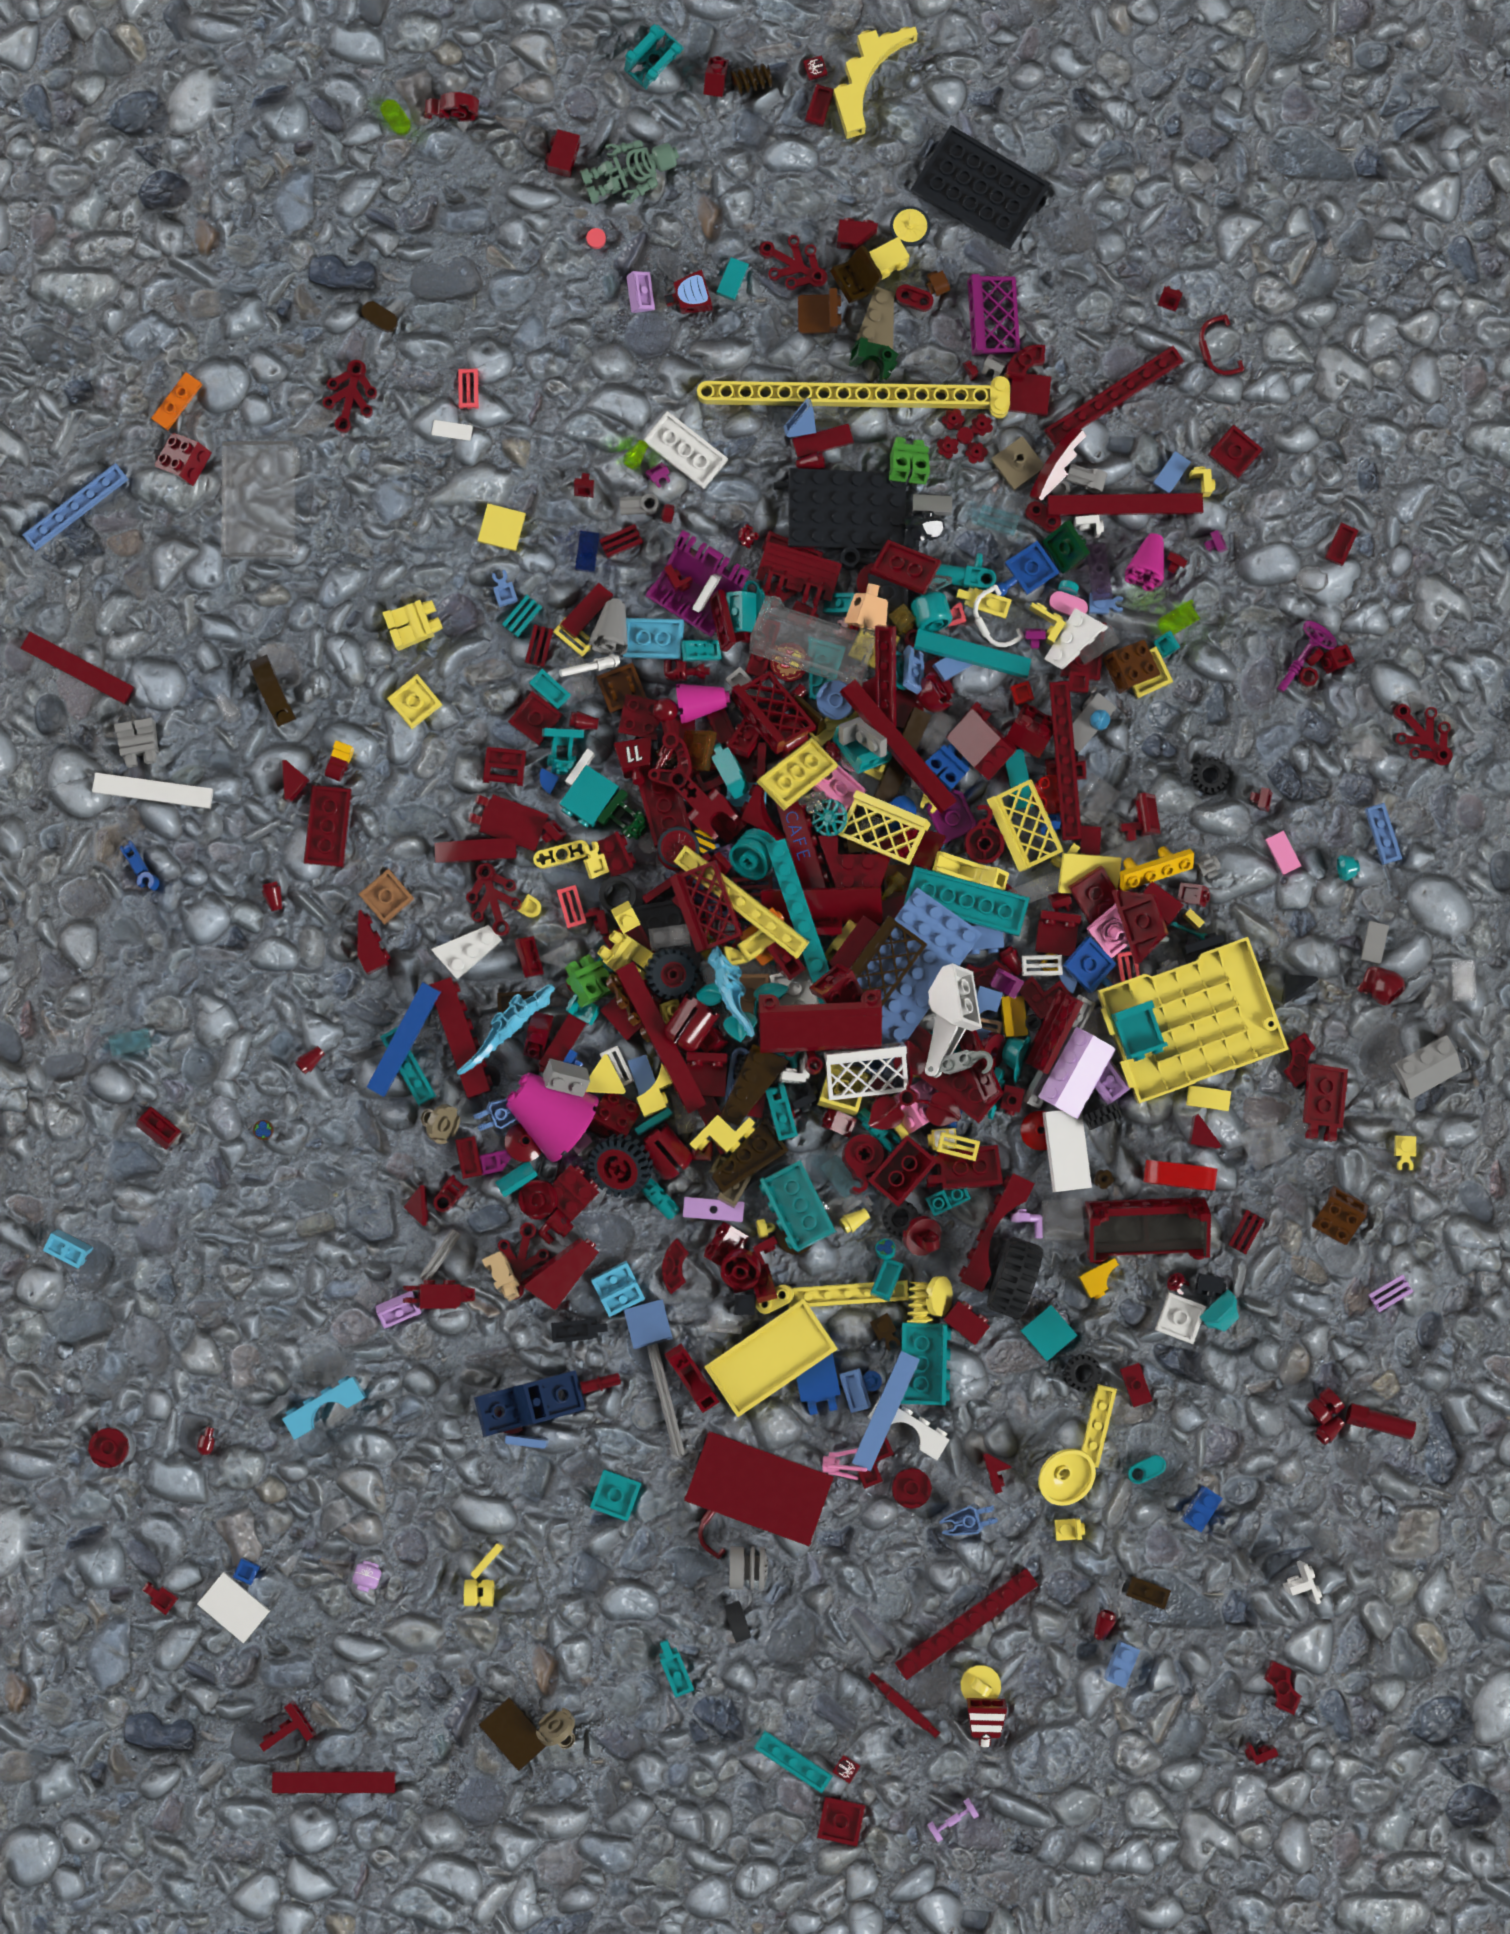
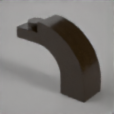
M268 655L249 662L259 690L277 726L279 727L295 720L296 717L281 688Z

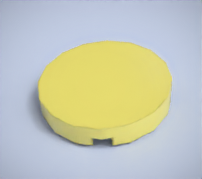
M935 1276L931 1279L926 1289V1293L929 1294L928 1299H926V1306L931 1315L942 1317L947 1314L951 1307L953 1291L951 1282L947 1277Z

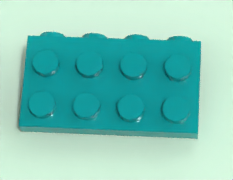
M801 1160L767 1178L762 1177L760 1179V1190L764 1196H768L770 1200L768 1206L772 1213L776 1212L779 1218L776 1222L780 1230L785 1231L787 1235L785 1241L790 1249L793 1248L799 1252L837 1232Z
M902 1323L901 1351L920 1360L900 1404L946 1406V1401L950 1400V1389H946V1381H950V1369H947V1361H950L951 1349L947 1348V1340H951V1328H947V1324Z

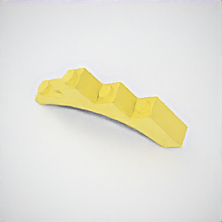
M904 27L898 32H886L878 37L876 30H866L857 36V45L861 58L853 57L846 62L845 71L849 85L840 84L834 89L833 93L846 139L865 134L863 98L869 80L878 66L889 55L906 45L917 42L918 33L916 27Z

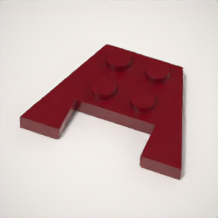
M818 836L835 888L881 887L890 857L881 853L838 854V836ZM890 838L880 842L883 850L891 848Z

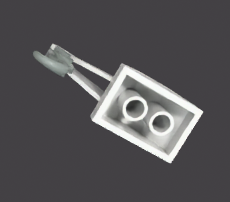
M953 963L943 966L928 991V1004L931 1011L936 1013V1019L925 1073L928 1076L937 1078L942 1072L953 1074L968 1069L979 1059L985 1058L987 1060V1067L982 1070V1074L990 1071L993 1065V1059L989 1052L963 1050L952 1054L966 1029L974 1031L982 1028L973 971Z

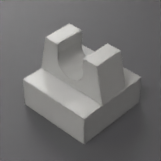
M990 354L984 362L982 373L986 375L988 370L992 369L994 370V379L1003 372L1007 362Z

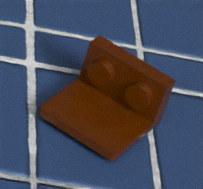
M1145 640L1112 651L1103 658L1119 694L1126 692L1134 685L1160 675V671Z
M1333 1185L1329 1191L1328 1200L1313 1221L1312 1227L1347 1245L1367 1216L1368 1204Z

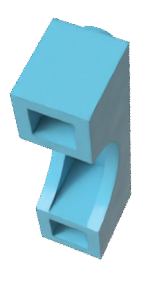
M348 1375L338 1381L339 1385L332 1389L329 1386L320 1391L322 1395L315 1399L312 1396L303 1402L304 1406L298 1410L295 1406L285 1412L287 1416L283 1418V1421L294 1440L315 1428L314 1417L317 1410L323 1404L336 1402L346 1408H350L367 1397L355 1376L351 1378Z

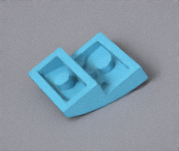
M627 1261L590 1278L609 1317L645 1300Z

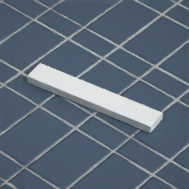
M95 773L92 792L97 794L211 809L214 791L211 788Z

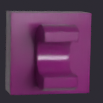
M662 462L645 472L647 477L658 488L661 487L659 484L661 478H665L667 483L670 482V478L667 476L670 472Z
M1218 530L1210 533L1212 540L1204 543L1208 551L1217 548V551L1222 553L1228 550L1224 538Z
M1024 628V636L1026 639H1030L1031 648H1039V639H1046L1045 629Z

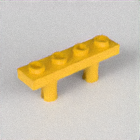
M1162 846L1158 849L1159 859L1138 865L1131 857L1126 858L1123 861V868L1125 870L1120 871V888L1126 891L1148 884L1151 881L1154 882L1193 869L1194 852L1191 849H1187L1173 854L1166 846Z

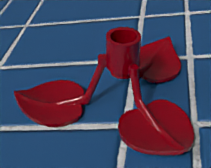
M911 1041L904 1042L907 1049V1075H909L906 1090L900 1093V1102L898 1104L894 1098L889 1096L878 1098L871 1108L868 1125L881 1130L895 1128L903 1122L905 1117L904 1112L899 1107L902 1105L910 1106L915 1102L929 1105L926 1109V1117L929 1122L936 1126H946L961 1119L960 1108L951 1095L945 1092H936L933 1094L930 1102L918 1099L916 1091L910 1088L913 1075H919L924 1072L927 1058L925 1053ZM901 1057L894 1058V1068L897 1070L902 1064Z

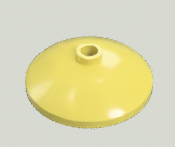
M1064 1449L1053 1454L1044 1463L1039 1473L1038 1485L1041 1494L1050 1503L1060 1506L1070 1505L1081 1500L1090 1491L1096 1475L1094 1462L1085 1452L1079 1449Z

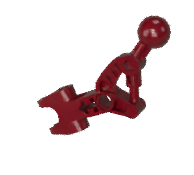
M669 698L659 699L654 704L653 714L658 721L662 722L664 733L662 738L663 745L658 754V762L655 768L648 772V777L653 783L675 789L693 807L686 817L699 830L716 841L719 836L711 826L713 817L718 814H725L734 822L739 817L732 810L727 800L715 788L706 795L691 780L693 770L690 754L684 740L677 736L673 720L677 716L678 707ZM673 751H675L678 766L672 770L662 769L666 760L669 761ZM676 776H683L684 781L682 784L675 785L673 783ZM686 786H688V788L692 792L696 790L695 794L697 796L695 798H693L692 796L688 798L690 795L684 789L686 788Z

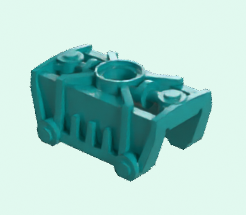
M654 24L650 27L648 35L634 50L626 53L624 70L647 90L652 81H655L672 60L676 59V56L684 50V47L666 33L663 28ZM665 36L667 38L665 46L663 48L659 47L656 50L657 43ZM651 56H658L660 58L656 64L649 62ZM644 64L642 71H636L634 74L631 72L636 65Z

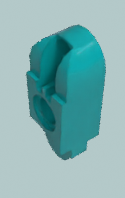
M719 742L713 746L716 754L711 758L728 790L736 800L749 790L748 782L745 779L747 776L729 747L724 749Z

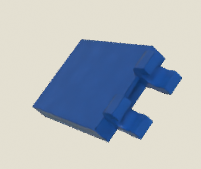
M832 1353L796 1378L801 1402L807 1401L810 1415L818 1414L816 1402L826 1400L828 1401L829 1411L838 1410L835 1396L841 1394Z

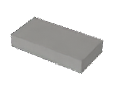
M1372 921L1368 922L1360 960L1381 964L1389 925Z

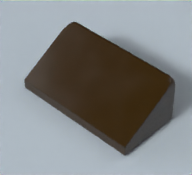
M800 695L795 696V701L816 725V729L811 733L818 736L827 728L823 717ZM792 708V715H796L794 708ZM802 722L805 727H808L805 722Z

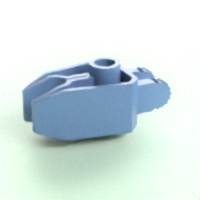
M507 1098L488 1102L486 1110L473 1115L474 1119H480L488 1114L491 1121L480 1124L478 1126L479 1131L492 1126L502 1129L517 1120L506 1106Z
M973 1503L949 1514L939 1521V1524L952 1522L955 1525L953 1528L943 1530L942 1534L957 1536L980 1533L984 1526L998 1522L997 1517L988 1518L987 1520H983L982 1513L992 1512L994 1506L990 1505L980 1508V1506Z

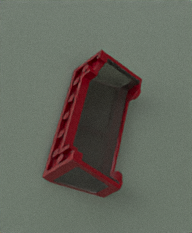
M1205 1197L1085 1201L1086 1240L1089 1262L1102 1264L1108 1260L1109 1256L1167 1253H1188L1196 1260L1210 1258L1211 1212Z

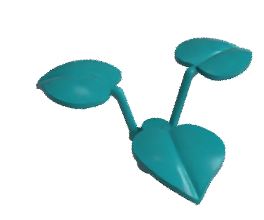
M715 982L702 987L696 994L697 1000L706 1006L716 1005L722 1001V995ZM766 983L755 990L754 998L757 1000L754 1002V1013L744 1012L753 1026L754 1034L758 1032L756 1023L758 1019L759 995L772 994L780 1000L789 991L788 986L779 983ZM729 1016L724 1021L723 1027L725 1031L735 1040L742 1042L744 1037L747 1036V1032L744 1031V1027L739 1024V1021L733 1016Z

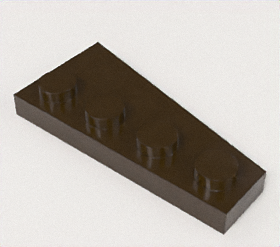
M752 1044L720 1117L739 1126L789 1061L773 1053H760V1047Z
M765 1118L711 1178L723 1194L786 1154L789 1150L782 1140L778 1141L776 1131L768 1119Z

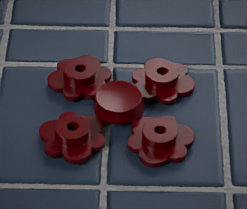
M959 409L947 410L946 415L942 417V423L947 425L949 430L953 428L958 430L956 434L957 439H951L949 436L940 439L937 442L938 453L940 455L944 454L945 458L950 459L953 457V454L958 453L957 446L958 442H960L961 444H968V450H966L965 455L969 457L970 463L975 464L977 461L982 463L984 457L988 454V450L983 447L981 442L977 444L972 442L974 438L973 433H979L980 436L990 433L993 430L991 418H986L982 413L978 414L977 418L972 419L971 423L973 426L970 429L962 427V422H964L965 418L961 415Z

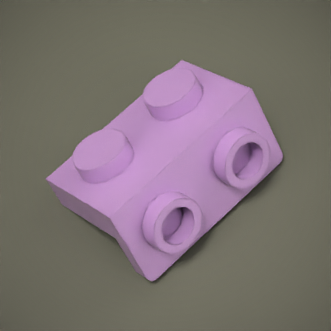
M1111 1060L1095 1087L1099 1098L1108 1105L1131 1089Z

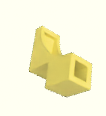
M662 1063L660 1073L653 1086L641 1096L636 1097L644 1118L665 1110V1104L669 1103L665 1092L660 1093V1090L673 1084Z

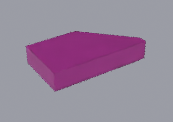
M506 1150L479 1155L483 1175L503 1171L512 1157Z

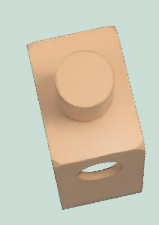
M868 584L866 593L854 594L844 623L875 632L876 625H886L888 602L886 599L877 597L878 585Z

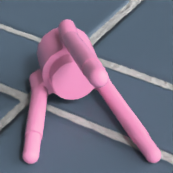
M858 1448L836 1453L829 1452V1456H823V1472H828V1475L859 1480L858 1476L840 1472L839 1470L866 1472L867 1468L840 1465V1459H836V1457L854 1454Z

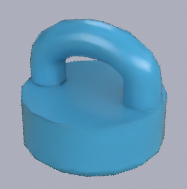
M1097 710L1090 717V724L1096 730H1104L1110 723V716L1105 710Z

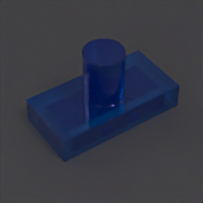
M580 531L575 571L595 573L600 533Z

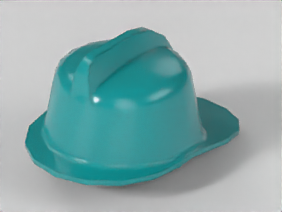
M1030 1036L1025 1040L1009 1037L1002 1051L1004 1063L1014 1070L1015 1083L1018 1082L1021 1076L1023 1060L1031 1043Z

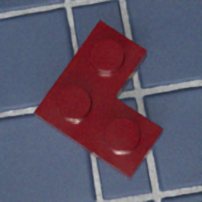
M1033 976L1023 983L1019 991L1020 995L1040 1019L1046 1016L1058 990L1071 995L1061 980L1044 992Z
M768 1263L761 1265L759 1280L753 1287L741 1290L742 1286H735L733 1288L734 1293L754 1289L758 1303L776 1299L777 1294Z

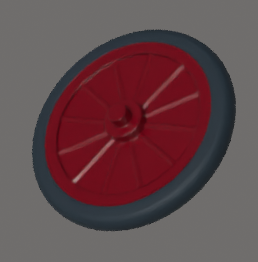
M680 826L671 827L664 831L658 840V854L666 865L673 868H681L673 861L684 846H688L699 854V842L691 830Z

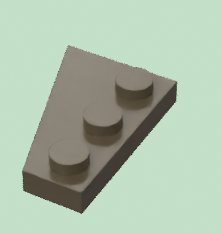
M875 287L856 342L860 337L868 338V342L889 346L893 349L894 292Z

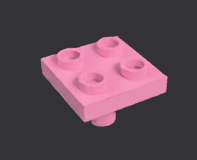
M1116 904L1086 928L1098 945L1111 958L1129 944Z

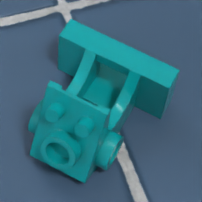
M543 728L542 737H552L551 755L548 754L547 766H551V773L558 775L571 773L572 768L576 766V756H572L573 739L584 738V730ZM557 745L567 746V758L557 757Z

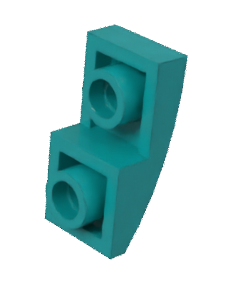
M966 1188L942 1190L925 1199L933 1215L936 1216L970 1200L971 1196Z

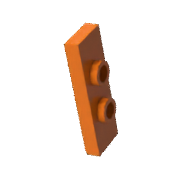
M185 372L151 419L168 431L203 384Z

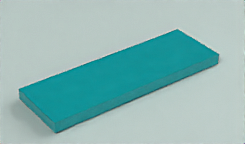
M914 866L904 904L914 890L919 888L967 923L1019 937L1030 898Z

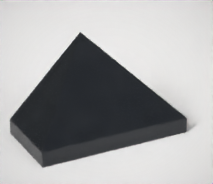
M1285 974L1281 1002L1283 1005L1288 1003L1319 979L1315 976Z

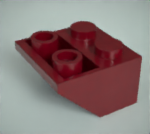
M1025 703L1006 738L1019 748L1040 758L1053 735L1052 716L1046 715L1037 710L1036 707Z

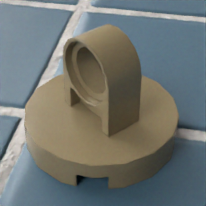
M442 1104L435 1110L425 1109L422 1112L420 1120L422 1125L426 1127L427 1136L430 1140L438 1144H445L448 1142L446 1139L450 1136L454 1137L460 1124V1116L456 1112L458 1111L457 1108L448 1104Z
M561 1708L562 1711L558 1712L552 1710L540 1720L538 1724L540 1729L539 1732L536 1731V1735L541 1743L546 1746L558 1744L562 1749H569L575 1742V1736L572 1733L575 1726V1718L566 1708ZM569 1736V1738H568V1740H567L566 1742L561 1743L563 1740H565V1739Z

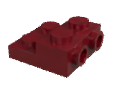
M570 1164L552 1186L557 1194V1207L573 1221L600 1192L597 1190L599 1186L592 1179L588 1181L583 1176L585 1172L578 1165L573 1167Z

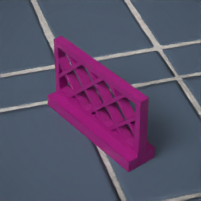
M972 274L967 280L972 356H980L981 354H1016L1020 351L1016 277ZM982 282H989L994 287L989 294L982 288ZM1002 282L1011 283V290L1008 294L999 287ZM995 290L1004 296L999 303L990 296ZM986 299L995 306L990 313L983 306V302ZM1005 299L1012 304V309L1009 313L1000 305ZM997 308L1005 315L1000 322L991 315ZM987 318L997 325L992 331L985 327L984 321ZM1006 318L1013 323V329L1010 332L1001 324ZM998 327L1006 334L1001 341L993 334ZM989 336L998 344L995 348H986V340ZM1010 337L1014 341L1015 348L1005 346L1003 344L1004 340Z

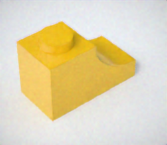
M1115 1258L1078 1276L1088 1298L1094 1297L1096 1300L1106 1295L1104 1291L1108 1290V1276L1119 1265Z

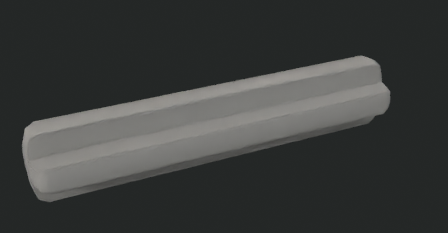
M454 1229L450 1231L421 1273L420 1279L431 1280L460 1238L461 1234Z

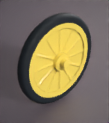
M913 206L897 210L890 221L891 235L894 239L899 237L904 246L921 244L927 239L931 229L927 214L920 208Z

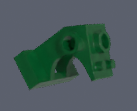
M860 337L851 348L849 366L856 368L865 360L874 361L880 369L878 382H881L883 379L887 380L890 377L891 373L888 371L892 372L898 363L896 358L899 354L889 346L868 342V338Z
M621 789L599 815L597 822L604 827L611 820L623 829L621 833L628 839L633 837L638 840L640 836L646 833L649 824L646 822L647 817L639 810L635 813L624 804V801L628 798V793ZM625 812L634 818V821L629 826L620 821Z

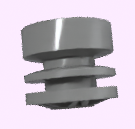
M730 1546L729 1589L743 1590L745 1580H749L751 1590H754V1581H759V1590H764L768 1571V1558L765 1547H760V1555L755 1556V1546H752L750 1555L745 1556L744 1546Z

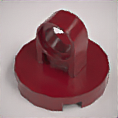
M919 1216L909 1222L911 1225L907 1231L904 1230L903 1243L912 1254L918 1256L927 1255L940 1248L942 1231L940 1225L934 1219L928 1216Z

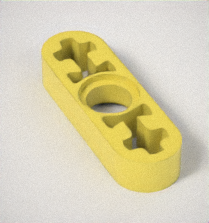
M578 840L540 850L535 853L533 861L538 868L546 869L587 857L585 853L580 855L579 852L573 853L575 857L571 858L568 847L572 846V851L578 849V845H587L589 850L590 847L587 842ZM560 849L567 851V857L564 860H559L556 857V853ZM553 851V858L556 862L552 863L551 859L546 860L544 865L541 862H537L540 859V855L550 857L549 852Z

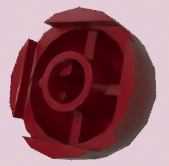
M930 672L922 678V691L918 695L916 694V703L921 709L925 708L927 711L937 713L953 704V702L949 701L952 699V696L941 679L937 681L934 678L937 675Z
M738 1248L730 1251L724 1257L720 1274L723 1281L730 1287L742 1286L741 1290H746L758 1282L761 1274V1264L756 1254L751 1250Z

